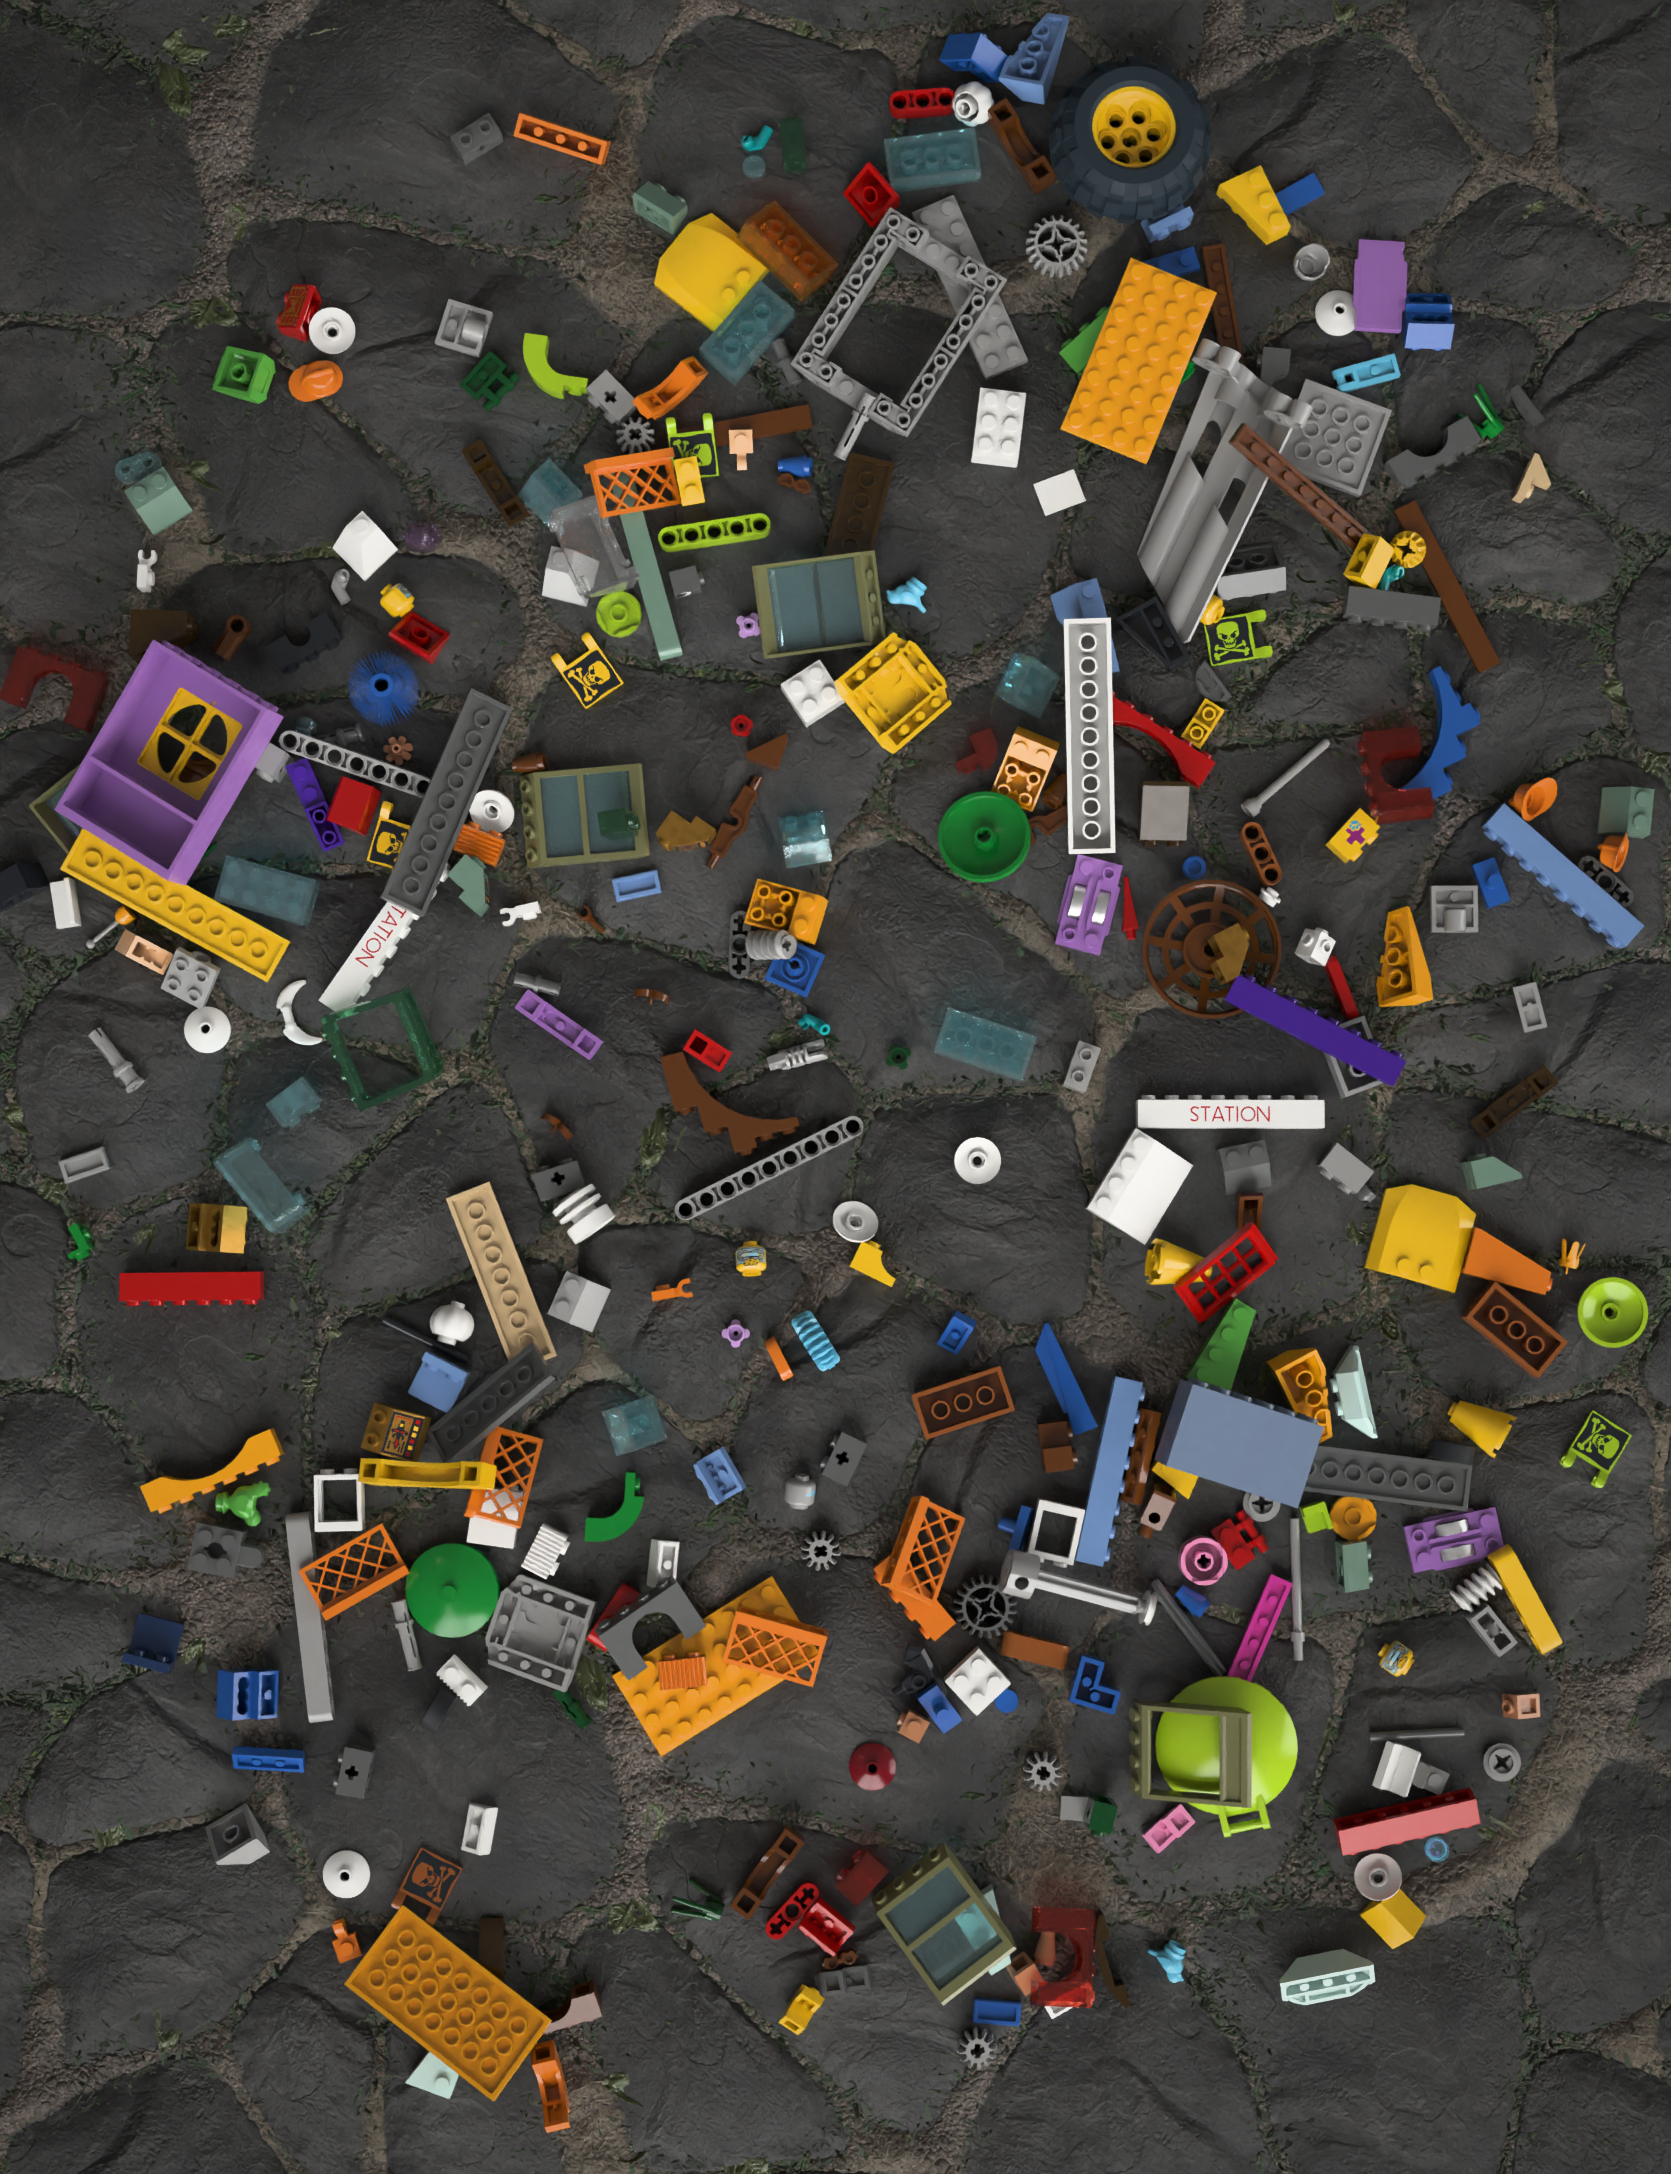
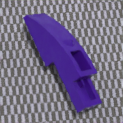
M303 758L285 766L323 852L344 844L345 841L339 826L325 820L330 805L308 758Z

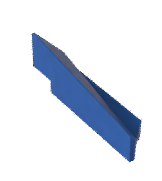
M1044 1323L1034 1350L1063 1413H1068L1074 1435L1098 1427L1049 1323Z

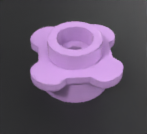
M751 613L750 616L737 617L736 623L740 627L739 636L741 638L753 635L758 636L761 633L757 622L759 619L757 614Z
M736 1319L732 1320L731 1325L722 1331V1337L727 1338L731 1342V1346L735 1348L739 1347L740 1342L750 1335L749 1330L744 1329L740 1325V1321ZM735 1331L738 1332L737 1336L733 1334Z

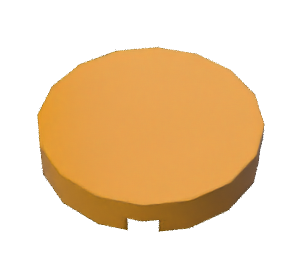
M1341 1496L1332 1504L1329 1516L1333 1530L1339 1536L1348 1540H1361L1369 1536L1374 1530L1377 1514L1372 1502L1368 1499Z

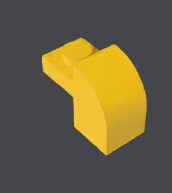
M802 1984L789 2002L778 2023L799 2035L806 2028L813 2013L821 2007L825 1998L815 1988Z

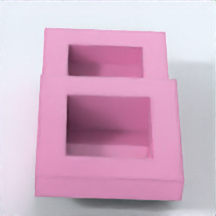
M1178 1804L1148 1828L1142 1836L1156 1853H1160L1175 1838H1179L1195 1821L1185 1808Z

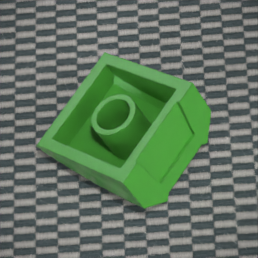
M226 346L213 380L212 390L260 404L267 399L272 378L276 373L274 361L263 353Z

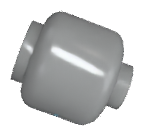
M795 1474V1477L789 1478L786 1481L785 1501L789 1503L791 1508L807 1509L815 1501V1482L809 1479L807 1474Z

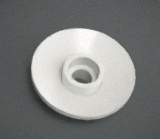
M1335 290L1326 293L1320 298L1315 308V318L1317 324L1324 332L1333 336H1343L1354 330L1355 309L1353 308V295L1346 291ZM1340 307L1343 309V313L1338 314L1335 309Z
M322 309L310 321V339L315 347L322 352L328 354L341 353L347 350L354 341V322L341 309ZM331 329L337 331V334L333 337L328 334Z
M488 789L478 792L469 810L473 822L480 825V829L489 832V830L499 833L510 827L514 820L512 803L504 794L496 790ZM491 806H494L498 811L493 810Z
M204 1007L202 1010L198 1008L188 1016L184 1026V1034L192 1048L199 1052L212 1053L226 1045L231 1035V1025L228 1017L221 1010L214 1007ZM204 1025L210 1027L209 1032L206 1034L202 1032Z
M980 1137L971 1138L964 1141L958 1147L954 1158L955 1168L961 1178L969 1183H986L998 1173L1001 1165V1156L998 1148L991 1141ZM978 1156L981 1158L982 1162L980 1165L973 1163L974 1157Z
M844 1202L834 1211L832 1219L834 1228L839 1235L849 1241L865 1242L870 1240L877 1232L878 1219L876 1214L870 1207L861 1202Z
M343 1850L333 1854L327 1860L323 1869L325 1886L332 1894L341 1898H352L359 1895L366 1888L370 1879V1868L366 1859L359 1853L351 1850ZM347 1872L349 1879L344 1880L341 1877V1873Z
M1375 1853L1360 1860L1355 1868L1354 1880L1357 1889L1362 1895L1371 1900L1382 1901L1391 1898L1398 1892L1402 1883V1873L1394 1859L1385 1854ZM1381 1876L1383 1881L1376 1883L1374 1881L1375 1877Z

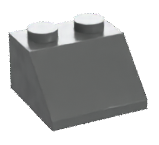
M1265 1139L1216 1150L1225 1195L1272 1186L1270 1161Z

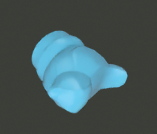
M912 576L910 580L906 581V585H899L892 591L887 590V599L891 604L916 606L922 613H925L926 609L921 603L920 596L924 595L927 587Z
M1170 1940L1168 1944H1165L1164 1950L1148 1949L1147 1953L1159 1960L1170 1982L1184 1981L1181 1972L1183 1970L1182 1959L1185 1957L1186 1948L1183 1945Z

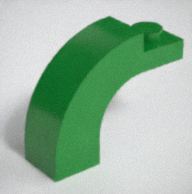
M637 1471L626 1472L624 1502L616 1513L602 1517H586L585 1541L602 1542L614 1539L626 1532L636 1521L642 1510L645 1495H635L636 1491H640L641 1477H636Z

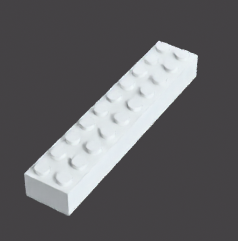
M1111 618L1064 619L1069 854L1115 853Z

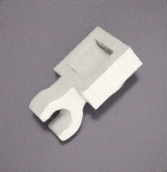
M139 550L137 588L141 592H151V586L155 584V573L152 572L151 566L157 561V553L151 550V557L144 559V551Z
M538 901L515 906V908H503L500 910V914H510V920L502 922L503 926L513 925L518 917H523L524 920H531L537 918V914L542 913Z

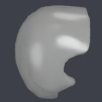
M1316 243L1303 246L1298 250L1293 260L1296 275L1306 281H1314L1323 276L1327 266L1330 264L1327 249L1321 244Z

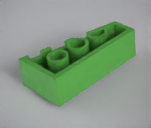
M1103 307L1095 315L1097 319L1091 324L1089 322L1084 324L1078 331L1080 334L1074 340L1070 338L1061 346L1062 351L1059 352L1060 355L1079 376L1084 373L1110 307Z
M1236 1298L1231 1299L1184 1375V1378L1189 1379L1191 1377L1208 1383V1388L1213 1384L1231 1391L1256 1310Z

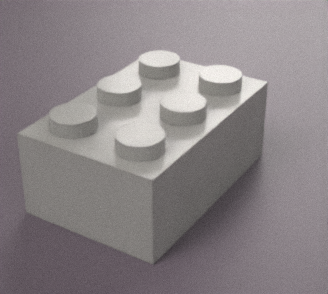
M1365 1016L1339 1025V1027L1348 1030L1350 1027L1360 1032V1038L1369 1041L1370 1038L1373 1039ZM1323 1052L1341 1099L1383 1083Z

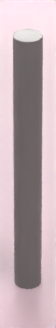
M1463 1727L1375 1731L1369 1732V1741L1464 1736Z

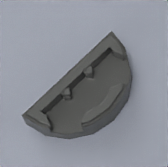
M1518 385L1511 388L1513 402L1522 417L1532 426L1542 423L1545 418L1522 388Z
M1204 660L1198 667L1195 675V685L1199 693L1204 698L1213 702H1224L1232 698V695L1206 660Z

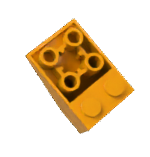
M1017 726L991 792L1003 794L1014 800L1022 809L1033 812L1060 743Z
M757 878L744 923L764 930H785L789 935L794 936L796 940L815 945L828 900L817 894Z

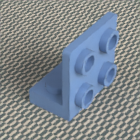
M426 1351L422 1358L423 1363L408 1393L448 1413L457 1400L470 1371L430 1351Z

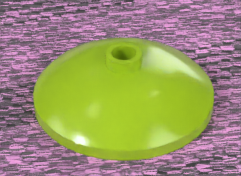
M1616 1277L1602 1278L1590 1284L1582 1293L1577 1306V1318L1582 1331L1591 1341L1604 1347L1617 1348L1632 1343L1641 1335L1648 1320V1306L1644 1295L1633 1283ZM1607 1308L1612 1310V1314L1609 1317L1605 1314Z

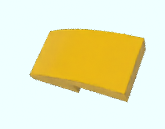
M1205 698L1181 735V738L1189 740L1195 747L1201 749L1225 710Z

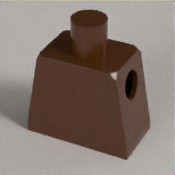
M1153 1480L1138 1514L1141 1525L1137 1533L1140 1536L1150 1539L1154 1529L1162 1530L1177 1500L1175 1489Z

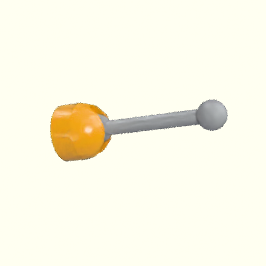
M122 905L115 912V921L95 938L87 940L86 946L94 948L95 943L118 924L128 925L136 919L133 912L126 905Z

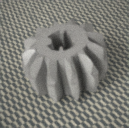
M630 417L629 425L625 422L621 423L623 430H617L616 433L620 438L616 441L618 445H622L621 451L623 453L628 450L629 454H635V451L641 453L643 449L651 451L648 444H655V439L652 438L655 435L654 429H649L650 423L648 421L642 424V418L638 417L637 422L634 423L633 418ZM633 434H634L635 436L639 435V436H640V439L637 440L636 438H634V439L632 440V436H631V435H633Z
M822 1530L821 1538H818L816 1531H813V1541L807 1536L804 1539L810 1546H801V1550L809 1551L802 1555V1559L811 1557L807 1566L811 1567L816 1562L817 1571L820 1570V1563H824V1568L828 1570L829 1564L827 1561L829 1560L832 1564H836L837 1560L832 1555L840 1556L841 1553L838 1550H832L838 1547L840 1543H830L834 1539L833 1534L825 1539V1530ZM816 1546H826L825 1552L827 1553L825 1555L820 1554L818 1556L815 1554L817 1552L814 1549Z
M1047 1751L1043 1752L1042 1758L1039 1757L1038 1752H1034L1036 1760L1033 1761L1030 1757H1027L1026 1761L1031 1766H1023V1771L1029 1772L1023 1776L1024 1780H1031L1029 1783L1030 1788H1034L1038 1784V1792H1042L1043 1785H1046L1047 1790L1051 1791L1050 1783L1052 1782L1058 1786L1059 1782L1055 1777L1060 1778L1063 1776L1062 1772L1056 1771L1062 1765L1060 1762L1054 1763L1057 1758L1055 1755L1048 1759ZM1045 1766L1048 1774L1044 1773V1777H1040L1039 1772H1037L1038 1768L1041 1770L1040 1767Z
M973 2027L972 2035L969 2031H964L967 2039H958V2042L962 2045L957 2047V2053L962 2054L960 2061L965 2062L968 2060V2068H971L976 2063L978 2070L981 2069L982 2062L989 2066L988 2058H996V2054L993 2051L997 2049V2044L991 2043L994 2040V2036L992 2034L986 2036L987 2030L984 2028L980 2034H978L977 2027ZM976 2044L980 2045L979 2052L974 2051Z

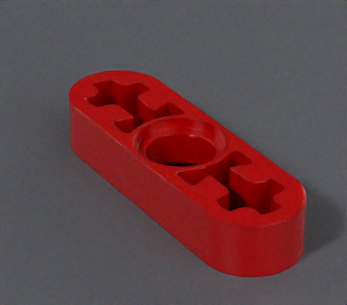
M1335 955L1329 956L1324 968L1341 1012L1346 1021L1358 1018V1011L1340 964Z
M812 1881L801 1883L767 1920L765 1927L766 1934L771 1939H781L817 1901L819 1897L818 1886ZM806 1888L809 1890L810 1888H813V1897L811 1898L810 1896H807L803 1900V1903L806 1904V1906L803 1907L801 1902L799 1901L804 1895L803 1889ZM789 1904L798 1906L799 1913L796 1916L791 1917L786 1914L785 1909ZM781 1913L783 1918L790 1923L787 1924L784 1921L780 1926L781 1932L775 1931L773 1933L771 1932V1923L778 1924L781 1920V1917L778 1915Z

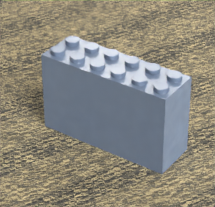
M1189 1377L1188 1381L1180 1379L1154 1460L1165 1466L1298 1508L1324 1429L1323 1426L1317 1424L1318 1419L1298 1412L1296 1415L1294 1411L1256 1398L1252 1402L1253 1398L1234 1391L1230 1395L1231 1391L1213 1384L1208 1388V1383Z

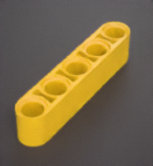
M1506 1544L1488 1554L1487 1557L1490 1564L1500 1578L1503 1588L1539 1653L1543 1655L1562 1644L1556 1628L1511 1546Z

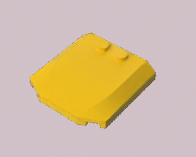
M710 213L688 223L660 257L654 285L717 335L731 319V314L748 293L771 270L774 262L713 213Z
M894 632L834 682L838 694L882 748L892 754L901 749L951 705V700L948 701L945 690L947 685L942 675L916 643L910 640L905 641L897 637L898 634Z
M1409 1184L1385 1189L1364 1268L1455 1293L1476 1214L1458 1197Z

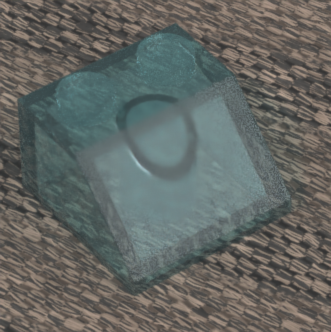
M1014 652L995 694L1008 704L1041 718L1060 676L1034 657Z
M653 1394L602 1412L616 1456L668 1439Z

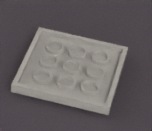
M1305 379L1298 400L1308 403L1313 407V410L1303 430H1292L1281 455L1308 479L1360 497L1392 410Z

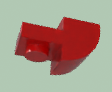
M696 1029L692 1031L682 1050L719 1073L732 1055L730 1051Z

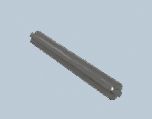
M1156 1578L1148 1584L1150 1590L1156 1592L1157 1599L1214 1675L1223 1676L1227 1669L1160 1580Z

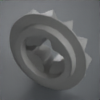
M1246 1492L1243 1499L1245 1513L1253 1520L1259 1522L1269 1521L1274 1518L1279 1512L1281 1503L1263 1497L1264 1500L1271 1503L1264 1505L1261 1513L1260 1507L1252 1504V1502L1259 1500L1258 1495Z
M1497 1743L1489 1747L1483 1755V1767L1486 1773L1494 1780L1508 1781L1514 1778L1520 1770L1521 1759L1519 1753L1509 1744ZM1495 1755L1501 1758L1506 1756L1507 1759L1504 1762L1508 1768L1507 1770L1500 1765L1495 1767L1498 1763Z

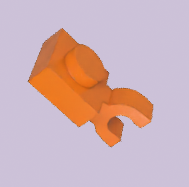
M690 1278L681 1280L677 1288L670 1289L669 1284L656 1286V1291L651 1292L652 1301L680 1296L693 1297L692 1292L685 1293L682 1290L684 1284L691 1283Z
M344 1918L334 1920L332 1927L337 1938H334L332 1943L339 1963L362 1956L363 1951L356 1931L348 1933Z

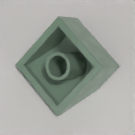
M646 182L632 196L635 212L674 235L688 214L686 201L678 195L673 197L668 194L667 190L658 183Z
M161 467L124 491L154 536L193 512L164 467Z
M1632 786L1602 787L1597 834L1624 836L1627 833V837L1641 839L1649 836L1655 789Z
M1485 1153L1468 1156L1467 1162L1461 1163L1467 1190L1479 1189L1523 1178L1520 1172L1494 1156L1486 1157Z
M1363 1539L1335 1541L1337 1588L1345 1593L1369 1589V1583L1373 1581L1372 1569L1368 1568V1559H1371L1370 1545H1367V1542Z

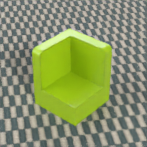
M1318 1500L1299 1507L1308 1533H1314L1325 1528H1333L1325 1501Z

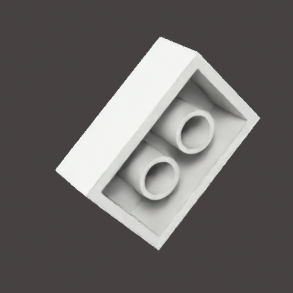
M980 388L971 458L972 463L1017 468L1026 393Z

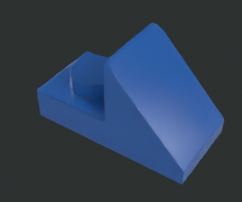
M956 1311L945 1327L937 1345L957 1355L973 1331L977 1321Z

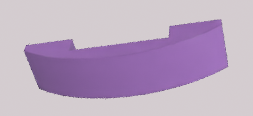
M527 989L515 1006V1009L588 1060L592 1059L603 1043L602 1040L529 989Z

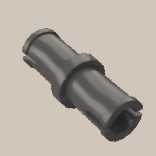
M780 338L773 341L771 346L779 361L777 365L779 368H782L788 386L791 387L802 382V378H800L798 371L791 365L794 356H791L785 339Z
M516 971L513 986L533 990V993L538 994L539 991L555 995L556 997L559 996L562 982L543 979L541 975L535 977L519 973L518 971Z

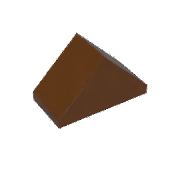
M787 733L745 753L746 760L779 771L789 742Z
M1263 1193L1235 1194L1237 1230L1251 1222L1258 1229H1261Z

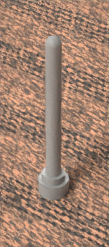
M1323 739L1256 798L1246 799L1241 804L1243 811L1252 819L1259 814L1262 808L1261 805L1330 746L1329 739Z

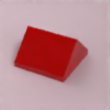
M870 161L867 162L843 193L872 228L882 221L890 207L894 210L899 207L900 195Z
M410 611L389 632V637L394 643L433 665L450 636L448 632L413 611Z
M341 776L325 820L366 836L382 793L372 786Z

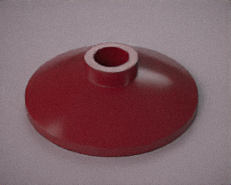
M867 1743L861 1745L853 1752L850 1758L849 1772L851 1778L863 1789H882L892 1781L895 1775L896 1763L894 1756L888 1748L881 1744ZM870 1764H875L877 1766V1770L875 1772H870L868 1770V1766Z

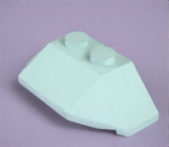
M1350 1345L1332 1372L1333 1379H1330L1331 1390L1333 1393L1336 1392L1338 1402H1335L1336 1413L1338 1416L1341 1415L1342 1420L1368 1437L1378 1438L1358 1345Z
M1345 1949L1297 1958L1279 1980L1281 1998L1283 2001L1289 2000L1293 2003L1309 2005L1352 1996L1364 1989L1368 1984L1375 1982L1373 1962Z

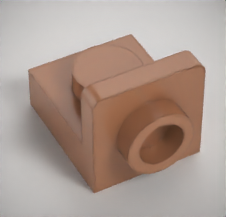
M1539 1693L1502 1694L1503 1717L1512 1719L1540 1717Z

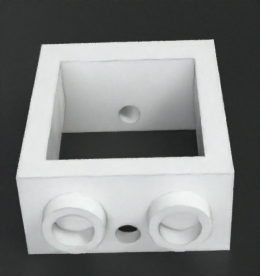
M358 1468L344 1469V1473H334V1469H320V1474L314 1475L315 1532L362 1531L365 1529L364 1483L358 1482ZM356 1479L357 1520H324L323 1480Z
M1038 1498L1026 1552L1038 1555L1042 1563H1044V1559L1054 1561L1053 1565L1067 1568V1564L1073 1565L1085 1509ZM1043 1510L1076 1517L1068 1557L1035 1550Z

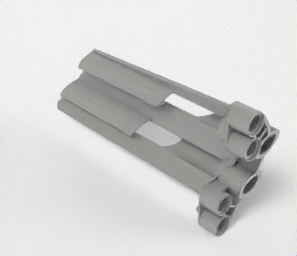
M1205 338L1201 340L1192 361L1208 370L1209 373L1137 551L1139 561L1150 582L1155 587L1164 605L1165 612L1183 644L1191 640L1269 477L1229 444V440L1240 424L1245 423L1281 454L1292 430H1303L1313 410V407L1308 403L1298 399L1293 400L1258 379L1248 368L1238 362L1241 357L1239 352L1226 346L1221 347L1217 343ZM1212 420L1216 421L1220 427L1221 441L1202 478L1191 456L1207 423ZM1238 478L1245 483L1246 488L1228 525H1226L1219 512V508L1233 479Z

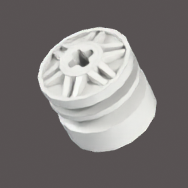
M593 1184L579 1188L568 1195L552 1212L555 1217L564 1212L567 1214L559 1221L560 1224H565L569 1221L573 1222L567 1233L575 1244L594 1234L615 1217L607 1204L596 1208L594 1204L601 1197L599 1193L589 1198L588 1195L596 1189Z

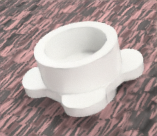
M1269 886L1267 889L1261 888V893L1258 897L1272 907L1277 902L1280 903L1281 899L1278 897L1279 893Z

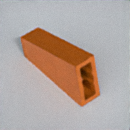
M1472 1228L1460 1273L1539 1295H1545L1546 1291H1550L1553 1281L1550 1278V1271L1482 1229Z

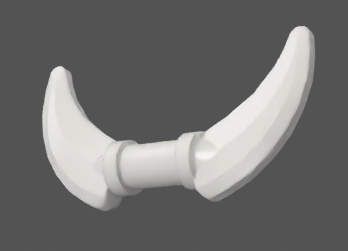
M299 980L285 987L277 1000L276 1007L283 1013L286 1029H284L283 1033L290 1040L301 1045L318 1044L322 1042V1038L313 1037L303 1032L293 1018L292 1001L297 991L306 984L305 980Z

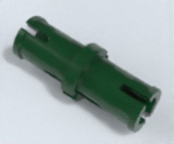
M568 1689L566 1692L555 1690L552 1693L565 1709V1714L570 1715L580 1730H583L593 1721L580 1706L581 1702L579 1700L576 1701Z

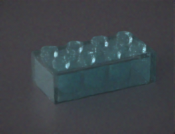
M975 127L884 139L883 152L887 180L896 192L980 181L981 167Z
M759 280L699 348L700 357L735 386L771 346V343L795 319V310Z
M226 855L214 900L224 905L308 928L320 883L311 878Z
M948 1007L933 1053L1022 1082L1037 1036Z

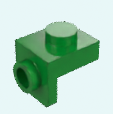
M75 1223L68 1227L78 1249L67 1254L69 1259L76 1258L79 1261L89 1256V1251L94 1249V1246L90 1240L92 1234L86 1225L83 1226L82 1223Z

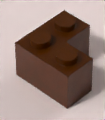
M1065 1420L1037 1423L1043 1470L1046 1473L1074 1469V1463H1078L1076 1449L1071 1448L1069 1444V1439L1072 1438L1071 1424L1067 1425Z

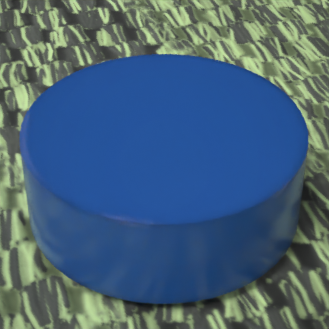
M1190 856L1182 864L1183 874L1191 880L1199 879L1206 870L1204 860L1198 856Z
M1006 1688L994 1699L998 1710L1004 1713L1014 1711L1018 1705L1016 1693L1009 1688Z

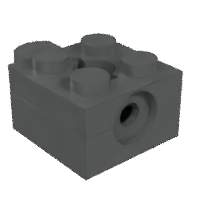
M202 1520L196 1524L187 1569L235 1578L239 1575L240 1566L247 1568L260 1566L264 1560V1551L259 1546L245 1543L248 1529Z

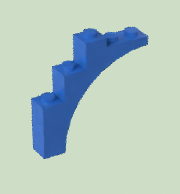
M1441 666L1428 673L1435 691L1438 707V726L1433 747L1417 775L1404 787L1389 796L1399 817L1452 790L1451 785L1453 783L1451 777L1447 772L1444 773L1443 769L1466 757V747L1461 739L1458 740L1457 736L1480 724V714L1477 708L1472 707L1470 703L1461 706V697L1456 690L1453 691L1450 685V676L1446 670H1442Z

